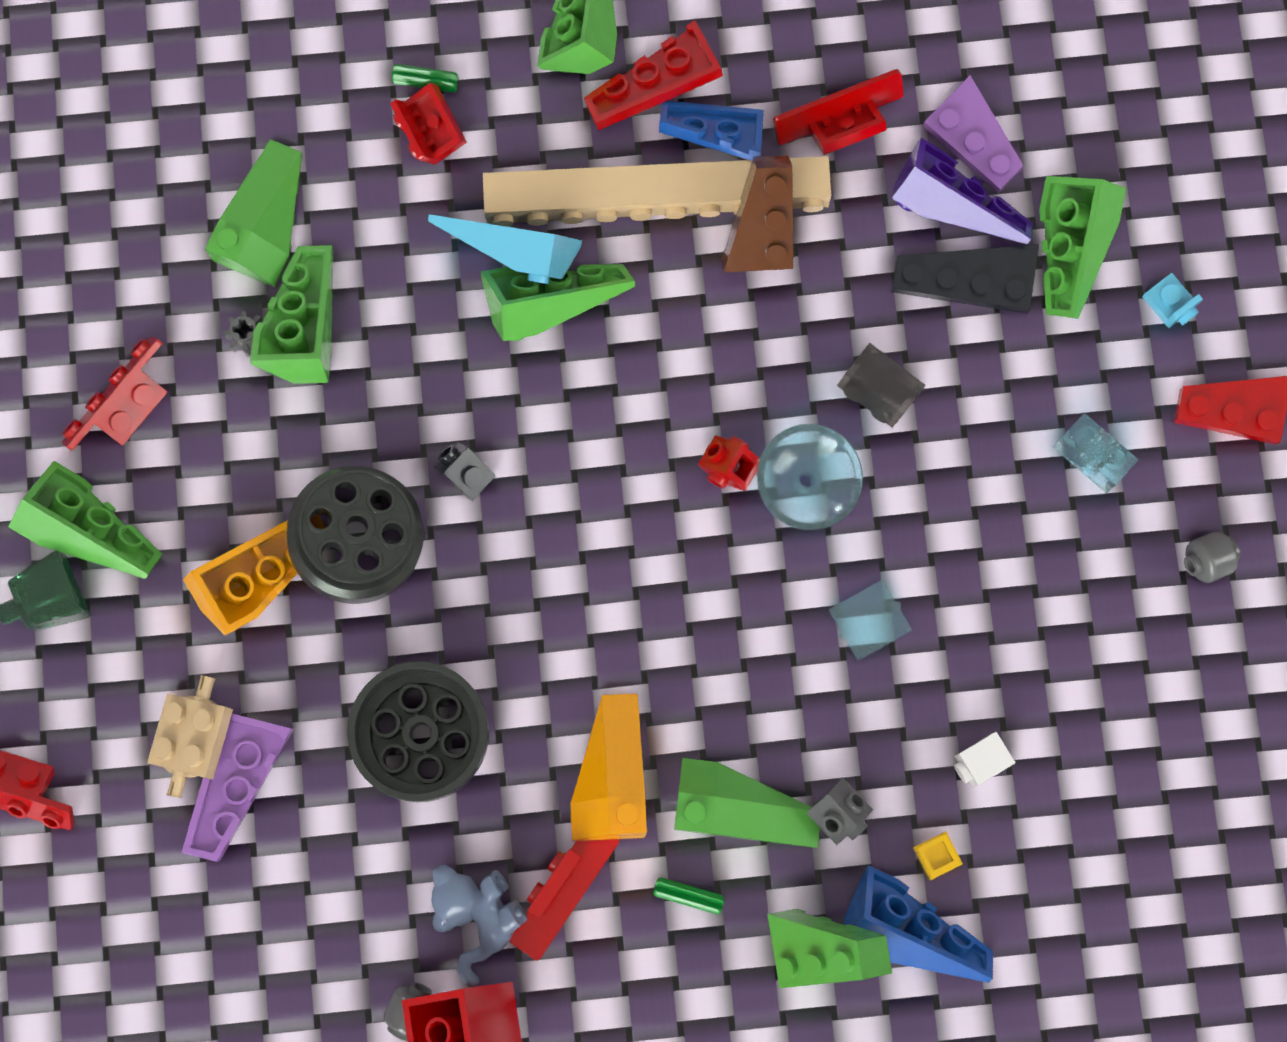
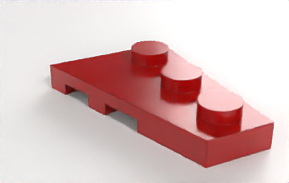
M1287 376L1183 386L1179 391L1174 423L1277 445L1282 439L1287 411Z

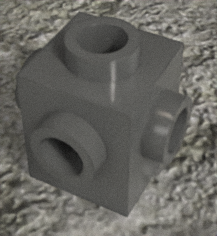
M842 778L810 808L807 814L819 826L821 831L838 845L847 836L854 840L867 828L868 825L864 820L873 809L868 805L864 797Z

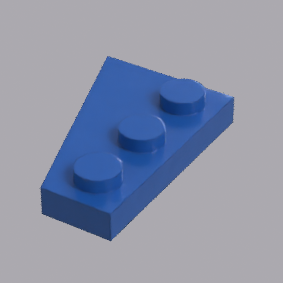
M666 101L661 105L659 133L752 161L753 157H761L764 110Z

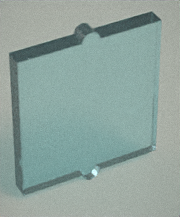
M883 580L829 609L831 616L841 631L840 638L846 640L857 661L912 631L900 610L901 603L894 600Z

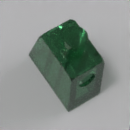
M58 550L50 553L8 581V586L13 599L0 604V620L4 625L22 619L25 627L33 631L91 617L68 557Z

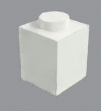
M997 732L986 736L954 756L958 762L954 767L959 777L965 784L970 782L973 787L984 783L1015 764L1014 759Z

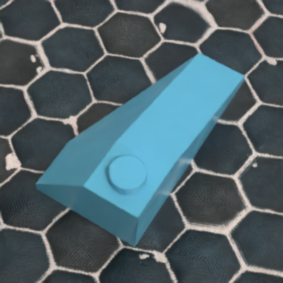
M430 214L428 217V222L517 272L528 273V281L549 284L550 277L562 279L582 244V240L556 234Z

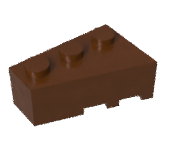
M788 155L753 157L740 198V205L731 226L728 243L721 258L723 271L743 272L793 269V173L790 158Z

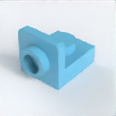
M1170 273L1142 296L1168 328L1178 321L1182 326L1199 313L1196 307L1203 300L1199 294L1193 298L1173 273Z

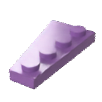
M232 714L214 779L211 780L204 777L202 779L182 853L220 862L294 729Z

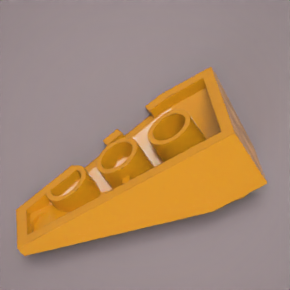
M319 514L311 518L310 522L315 528H326ZM288 520L192 570L183 579L200 610L225 636L258 618L297 575L287 548Z
M638 694L601 696L570 804L572 841L645 838L646 805Z

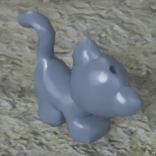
M439 865L433 869L434 887L431 901L435 914L432 924L435 931L443 933L451 931L455 926L461 927L472 920L476 921L480 946L460 954L456 970L463 983L468 987H477L480 984V979L472 972L470 968L472 963L484 961L493 953L503 950L510 941L514 931L527 920V915L516 900L507 903L505 906L503 905L500 898L509 886L499 871H492L485 876L480 884V890L471 876L456 873L453 868L447 865Z

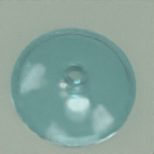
M802 424L782 431L765 447L757 467V485L765 506L778 520L788 526L801 530H820L838 523L855 507L862 491L863 471L857 452L841 434L825 426ZM800 476H808L811 480V485L809 487L803 486L800 483Z

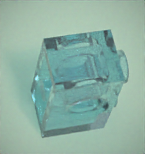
M1085 413L1053 447L1105 493H1108L1139 460Z

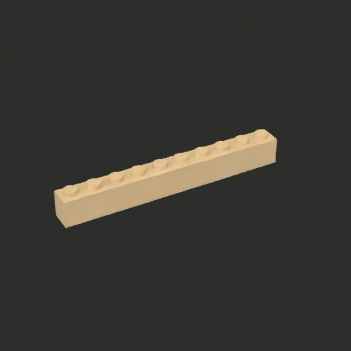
M829 156L790 158L793 173V209L803 208L805 212H818L823 210V207H828L831 199ZM740 160L483 173L485 218L487 224L510 227L514 222H527L529 225L540 226L547 224L548 221L562 220L565 224H577L582 222V219L612 222L617 220V217H631L632 220L643 221L650 219L651 216L665 215L668 219H680L685 217L686 214L699 213L702 217H715L720 215V212H734L736 215L752 161Z

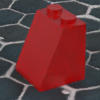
M513 982L463 988L402 1000L407 1042H522Z

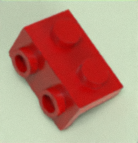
M429 83L406 101L395 99L390 102L395 113L393 119L397 126L405 132L410 142L408 143V148L417 160L436 165L467 143L436 84Z

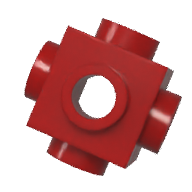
M715 435L706 448L698 466L708 473L706 479L715 486L725 489L726 485L746 491L763 461L748 449L749 445L735 436L726 439Z

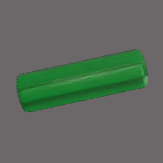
M395 64L392 69V81L394 84L424 88L429 83H433L439 87L440 91L453 93L458 88L459 77L456 72Z
M662 877L656 880L653 895L716 915L722 912L725 901L722 895Z

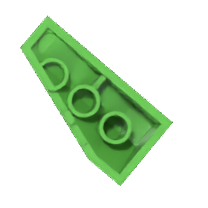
M555 0L552 10L556 13L552 27L545 28L541 37L537 67L542 70L591 74L613 63L617 40L613 0Z
M270 139L223 212L207 243L205 250L213 262L276 288L291 255L290 243L292 226H294L295 221L294 210L296 194L299 188L302 152Z
M332 245L298 246L282 276L283 283L276 296L271 297L267 305L269 310L262 323L258 322L253 332L250 362L252 365L294 384L328 383L332 340L333 247Z
M623 264L580 265L577 271H567L562 279L550 277L549 284L528 281V273L517 272L509 267L481 271V279L492 323L503 341H519L524 337L538 335L635 287V280Z
M53 461L22 498L8 527L39 546L146 579L161 558L162 553L133 525H125L114 514L116 509L109 502L103 504L91 492L93 486L89 482L56 461Z

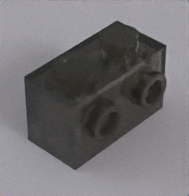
M871 343L866 346L837 384L850 400L859 402L872 413L875 419L888 424L892 428L926 386Z

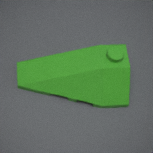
M1046 176L1039 212L1040 221L1044 222L1045 240L1041 241L1042 252L1046 253L1047 271L1044 273L1047 315L1079 319L1120 223L1127 188L1103 179Z
M682 758L674 830L818 848L820 828L807 814L811 806L719 762Z

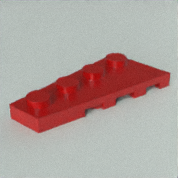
M695 20L685 26L686 31L677 38L671 36L661 43L662 48L647 58L644 55L635 61L633 69L624 75L618 73L584 97L585 105L598 131L723 77L721 66Z

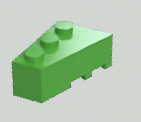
M800 909L767 914L779 988L857 981L892 974L887 938L884 934L850 924L842 925L832 922V919L823 916L815 917L805 914V911Z

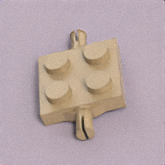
M200 675L201 678L195 696L181 697L167 693L147 761L148 764L164 767L169 773H173L166 795L182 798L187 777L200 776L211 780L214 779L233 709L217 705L212 700H209L216 679Z

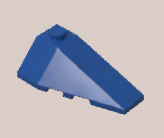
M869 865L865 868L844 916L843 925L850 924L886 935L891 963L987 983L993 979V951L958 924L950 926L935 914L937 910L935 906L928 901L925 905L921 904L907 893L910 887L899 879Z

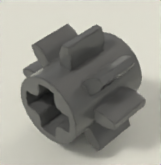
M242 310L240 317L236 319L228 318L231 323L230 330L223 331V335L226 339H234L229 345L233 352L242 348L247 357H250L253 332L258 322L262 323L263 320L259 315L251 319L246 311ZM250 328L252 332H248L247 338L242 339L240 335H244L245 329Z

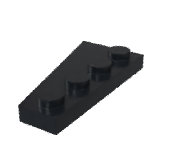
M1039 244L898 255L895 262L891 292L1028 314L1031 307Z

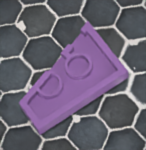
M971 75L923 124V127L998 194L1024 166Z

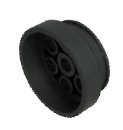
M364 466L340 467L316 477L297 496L290 510L287 523V548L290 560L297 574L316 593L330 600L347 604L377 601L400 588L414 571L424 541V525L421 511L412 494L401 482L391 475L378 469ZM347 488L355 494V498L351 502L343 503L336 498L335 493L339 489ZM376 496H384L389 500L391 506L386 510H377L372 506L371 500ZM317 514H324L330 519L331 524L325 529H317L311 524L310 520ZM357 521L362 523L367 531L364 535L355 537L348 533L347 525ZM388 529H395L401 534L402 540L397 544H389L384 541L382 533ZM333 547L341 552L342 558L336 563H329L323 559L322 552L327 548ZM371 555L377 560L378 566L373 570L366 571L358 565L357 561L361 556Z
M406 662L392 666L377 674L358 694L348 720V745L357 769L377 790L407 802H431L445 798L460 790L476 774L484 760L488 747V717L476 691L455 671L431 662ZM412 690H419L423 694L422 704L415 709L407 708L405 705L406 695ZM446 700H453L458 706L456 715L450 719L441 718L439 714V707ZM385 715H394L397 722L395 729L388 734L381 733L378 727L380 719ZM419 725H428L431 729L430 739L423 744L415 743L413 740L414 729ZM453 735H462L466 740V746L459 754H451L447 749V742ZM392 750H401L404 754V763L397 769H390L386 763L387 755ZM430 759L436 760L439 765L437 776L429 780L424 779L420 772L422 764Z

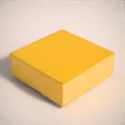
M946 831L912 847L928 880H932L963 864Z

